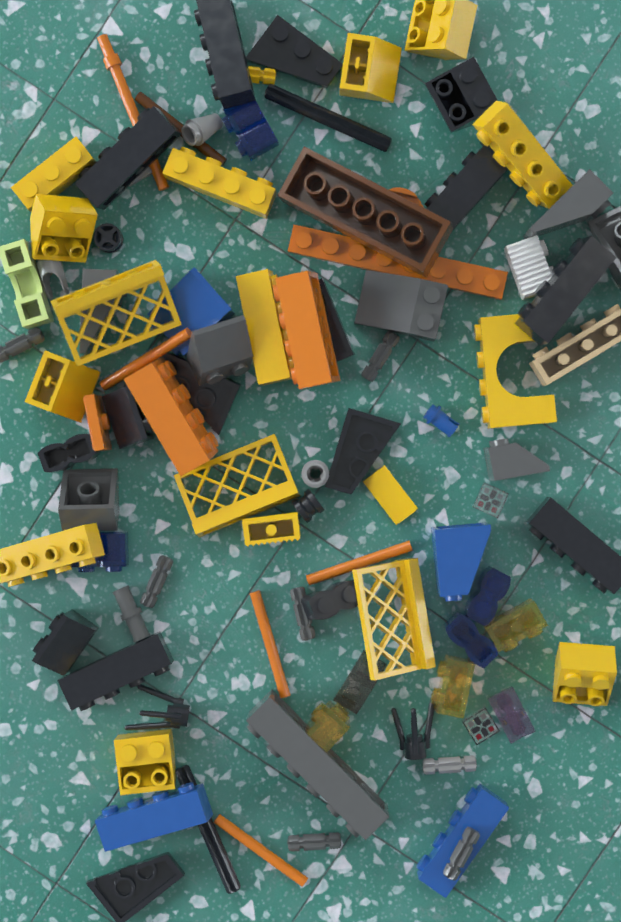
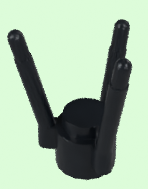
M142 684L137 685L139 690L173 703V705H168L167 712L145 710L139 712L141 716L166 718L168 722L125 725V730L180 729V726L187 727L190 705L183 704L184 699L172 697Z
M435 692L431 694L424 738L422 734H418L415 708L411 709L412 734L406 735V739L396 708L391 709L399 737L400 750L405 751V758L408 760H420L427 757L426 749L430 748V734L436 704Z

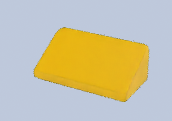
M385 465L363 481L395 525L418 510L417 506Z

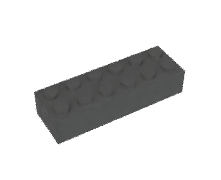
M273 689L249 711L246 719L249 723L247 726L248 730L256 738L262 736L269 743L267 745L268 750L276 758L282 756L288 762L286 766L296 778L302 776L308 782L306 785L307 789L316 798L321 796L328 803L326 805L327 809L336 818L341 816L347 822L346 828L355 837L360 835L366 841L389 818L388 805Z

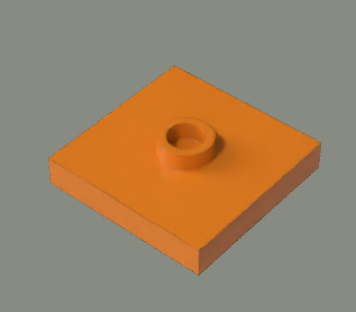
M96 394L86 395L83 400L93 450H112L109 435L110 420L108 414L105 413L102 396Z

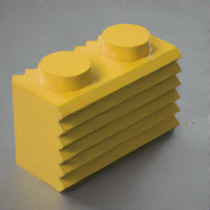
M298 512L242 519L244 541L247 547L250 544L253 546L255 544L260 545L261 543L265 545L267 542L271 544L272 541L274 543H277V541L282 543L283 540L287 542L289 539L291 541L294 539L298 541L301 537Z

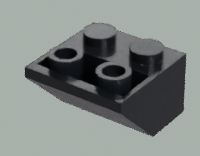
M475 57L425 83L451 133L473 126L472 124L495 101H498Z
M128 386L102 396L119 449H125L154 439L152 435L154 430Z
M73 609L66 613L62 612L54 618L48 627L52 632L44 638L42 637L34 647L33 652L36 655L32 661L58 674L66 675L99 627Z

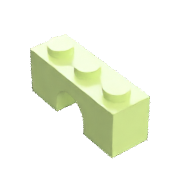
M22 239L0 246V258L5 274L9 276L15 291L16 300H14L22 327L32 329L54 322L36 261L32 258V248L29 242Z

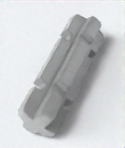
M473 755L464 756L461 759L460 756L441 757L438 760L426 758L422 762L423 772L426 775L435 774L437 771H439V774L458 773L461 770L473 772L477 768L476 758Z

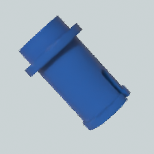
M433 404L423 418L427 420V424H433L445 433L447 437H450L460 423L441 411V406L436 407Z

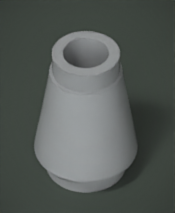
M216 113L187 120L181 130L182 136L187 144L200 146L222 128L223 122Z
M311 460L302 468V479L310 487H321L329 478L328 467L322 461ZM313 468H317L321 472L320 477L317 479L312 478L310 475Z

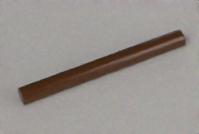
M143 92L137 94L134 99L145 109H151L153 106L160 109L182 133L181 130L184 125ZM206 142L200 146H193L206 157L220 161L222 163L221 167L227 161L224 156Z

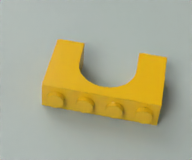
M518 314L481 317L478 319V324L474 325L475 341H480L481 352L476 353L477 367L483 370V379H479L480 396H485L486 407H481L482 422L487 423L488 428L557 422L554 394L519 397L506 391L498 380L496 368L501 353L508 346L514 344L535 342L515 324L520 317Z

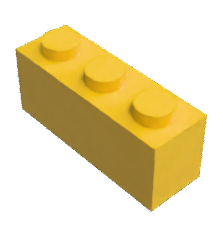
M75 136L14 184L11 189L25 207L32 212L36 194L58 196L79 179V174L86 167L93 166L96 161Z

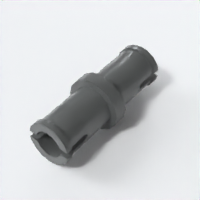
M128 585L112 593L123 614L120 616L122 621H126L133 641L137 642L150 636V633H148L140 614L142 609L137 607Z

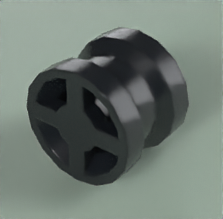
M102 224L94 232L95 244L105 253H115L121 249L124 242L123 234L113 224Z
M309 488L304 491V496L300 499L295 498L291 501L307 523L312 520L314 514L322 513L325 510Z

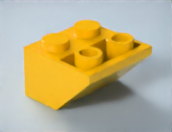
M415 0L404 50L443 60L466 59L478 5L469 0Z
M348 33L339 95L394 103L402 48L374 36Z
M44 194L35 195L30 217L33 259L86 263L98 216L88 198Z
M44 350L25 402L82 423L86 412L83 398L86 395L93 394L101 372L85 365L77 367L74 361Z
M559 642L555 659L553 702L608 706L617 675L615 646Z
M172 728L117 735L114 739L120 795L176 788L175 750Z

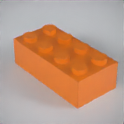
M307 270L275 278L276 285H273V293L276 302L280 301L282 313H279V321L282 329H286L288 340L285 341V348L288 357L293 359L294 368H291L293 383L295 385L298 384L299 389H305L341 381L318 274Z
M161 357L126 377L124 381L180 476H183L208 462L218 452L217 447L219 444L212 432L208 433L203 423L205 420L198 408L194 409L189 401L191 396L185 385H180L176 380L175 375L177 372L175 367L169 360L165 361Z

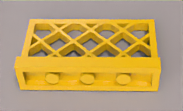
M156 260L50 301L77 367L182 325L166 284L161 264ZM159 281L162 291L158 300L156 301L145 296L144 293L148 285ZM141 288L139 293L134 291ZM127 293L137 296L131 311L118 306L121 296ZM164 297L167 302V305L162 303ZM115 298L113 303L108 302L109 300ZM142 299L155 304L149 319L136 314ZM102 303L111 307L105 321L91 316L95 306ZM159 307H163L170 311L173 320L160 324L155 322L154 318ZM86 309H89L88 312H87V314L81 312V311H84V310H86ZM116 309L129 315L123 329L109 324ZM77 314L85 319L79 332L68 328L64 318ZM134 317L147 322L143 332L137 335L128 332ZM89 320L103 325L97 340L83 334ZM107 327L121 333L117 343L108 345L101 342ZM71 334L76 335V339L74 342L71 337ZM81 338L95 343L90 354L79 357L76 348ZM99 345L102 346V347H105V348H102V349L98 350Z
M275 434L209 460L183 476H180L179 473L174 475L192 521L194 532L198 537L205 536L239 522L244 518L251 517L300 497ZM272 442L276 451L272 461L270 462L258 457L261 447ZM256 449L254 455L248 453L249 451ZM242 454L252 458L246 472L232 467L236 457ZM277 458H279L282 466L275 464ZM230 460L228 465L223 462ZM256 460L270 465L264 480L250 474ZM215 465L227 468L221 483L207 477L211 467ZM273 467L284 471L288 481L278 485L268 482ZM205 470L203 475L198 474V472ZM231 470L244 475L238 490L225 485ZM194 475L201 478V481L194 493L185 489L182 479ZM248 477L262 483L258 493L252 496L242 492ZM205 480L219 486L213 500L199 495ZM266 485L271 486V488L264 490ZM223 488L237 493L233 503L227 506L217 502ZM188 494L194 496L192 502H190ZM240 495H242V496H244V497H247V498H244V499L238 501L239 498H240ZM199 498L211 503L208 513L197 518L193 509L197 499ZM215 505L221 507L220 509L213 511Z
M418 558L399 559L389 563L352 570L370 679L375 681L420 669L436 667ZM390 568H396L397 580L394 585L384 579ZM369 573L376 578L370 591L364 587L362 574ZM381 583L390 590L384 602L375 595ZM395 594L401 598L402 603L398 613L389 606ZM371 600L381 606L375 618L368 613V605ZM385 611L395 617L389 629L380 623ZM400 622L406 627V634L403 640L394 634ZM376 627L385 633L379 646L373 642L372 637ZM390 638L399 644L393 656L384 650ZM404 649L410 653L412 665L404 666L398 661ZM383 655L390 662L385 671L378 673L377 661Z

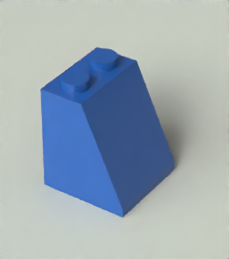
M193 267L169 291L182 325L163 333L169 339L185 328H189L192 332L229 320L235 313L197 269ZM164 297L162 303L167 305V302ZM159 307L154 321L160 324L172 321L170 311ZM153 309L147 314L149 317H150V315H151ZM190 339L172 351L177 356L182 353L187 357Z
M486 522L431 527L436 589L438 595L444 597L446 601L462 600V595H469L491 532V525Z

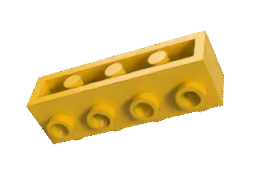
M495 101L472 124L478 131L476 134L477 138L485 146H490L495 152L493 154L494 159L501 166H506L510 170V178L519 187L523 186L528 192L526 198L534 206L550 209L573 186L508 103Z
M181 147L180 150L172 148L162 173L167 180L267 219L277 195L276 188L272 187V182L260 177L257 178V181L246 177L247 172L232 167L231 171L221 167L222 163L210 157H206V160L195 157L196 152L185 147Z
M269 269L236 276L253 352L258 385L291 380V368H294L293 359L288 357L285 348V341L288 340L286 329H282L279 321V313H282L281 304L276 302L273 293V285H276L275 278L278 275H274L273 271Z
M97 523L81 525L0 549V584L7 582L8 587L25 583V577L31 576L32 581L48 577L47 571L55 569L56 574L72 570L71 564L78 562L80 567L95 564L96 557L105 555Z

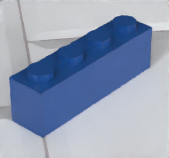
M190 782L179 786L178 791L169 793L168 790H163L153 794V798L143 801V798L139 797L128 801L127 806L118 808L117 805H112L102 809V814L95 820L104 851H110L207 823L213 816V812L203 783L194 786V783Z
M479 784L476 789L472 787L464 798L466 803L460 811L456 810L448 821L450 826L446 832H440L432 844L434 847L429 856L425 854L417 864L418 879L444 898L448 896L509 809L506 801L482 784ZM466 827H471L479 832L480 837L477 843L472 845L473 850L464 867L460 868L461 873L457 880H451L444 875L443 870L446 864L451 862L450 857L459 840L463 839L462 834Z

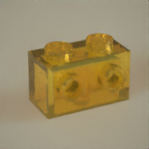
M531 598L482 624L498 652L502 650L508 652L519 645V641L526 637L531 639L543 632L542 628L548 626L535 601Z
M445 655L444 661H439L436 676L441 677L438 688H433L431 704H435L434 709L436 713L464 719L475 668L473 660Z
M329 701L326 705L321 702L311 713V720L307 724V734L328 752L350 729V717L348 716L350 713L339 702L334 704Z

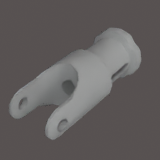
M38 260L36 266L48 299H53L49 283L50 276L53 273L59 278L65 294H69V287L61 261Z

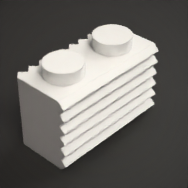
M535 235L505 246L504 252L521 300L536 296L535 291L538 286L545 280L548 282L554 275L552 272L554 267H548L545 256L549 254L545 241H539L538 236Z

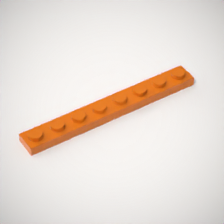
M295 224L293 225L288 253L364 270L429 280L446 284L450 289L499 300L503 297L508 275L506 271L438 257L426 278L348 236Z

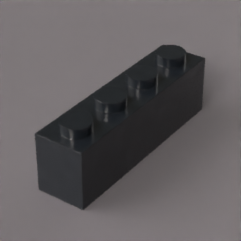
M196 0L198 9L194 10V15L198 27L202 26L204 34L199 36L203 50H208L209 59H205L209 76L214 75L215 84H211V89L215 101L220 100L224 109L256 101L233 1Z
M155 106L142 111L137 117L139 121L132 128L124 129L118 136L119 141L112 148L110 146L105 148L99 154V160L93 166L86 167L79 174L80 179L75 184L96 208L105 210L182 135L167 116Z
M481 141L480 144L483 147L476 154L471 151L461 164L464 168L458 174L452 172L444 181L443 185L446 188L439 195L434 192L424 204L428 207L427 210L450 221L453 230L508 170L506 166H501L494 159L493 154L495 152L490 146H485Z
M593 236L582 239L578 238L570 246L569 251L571 253L565 260L561 259L552 269L554 275L548 282L545 280L538 286L535 291L537 296L531 303L527 302L519 310L518 315L520 317L515 324L537 344H548L617 258Z
M547 497L526 521L531 525L529 531L539 540L545 537L550 541L552 545L549 548L559 557L563 558L565 555L573 561L570 566L579 574L584 576L587 573L595 579L592 584L603 594L607 590L615 594L621 587V556L555 500Z
M159 631L62 676L57 681L71 711L78 707L80 711L94 706V700L104 696L105 700L118 695L120 693L119 688L129 684L130 688H133L145 682L144 677L151 673H154L156 677L169 671L168 665L172 664L174 659Z

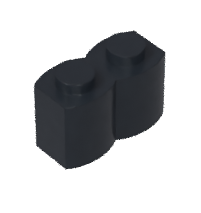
M78 434L66 440L65 443L50 444L42 448L37 454L44 472H60L70 468L74 463H83L95 459L100 455L101 451L93 450L90 434Z
M354 580L340 581L331 585L327 590L315 591L306 595L301 600V604L307 619L324 620L333 617L340 610L357 607L358 602Z

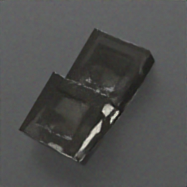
M365 650L358 657L333 701L355 714L359 712L378 681L370 679ZM380 659L377 661L378 673L383 672L387 665Z

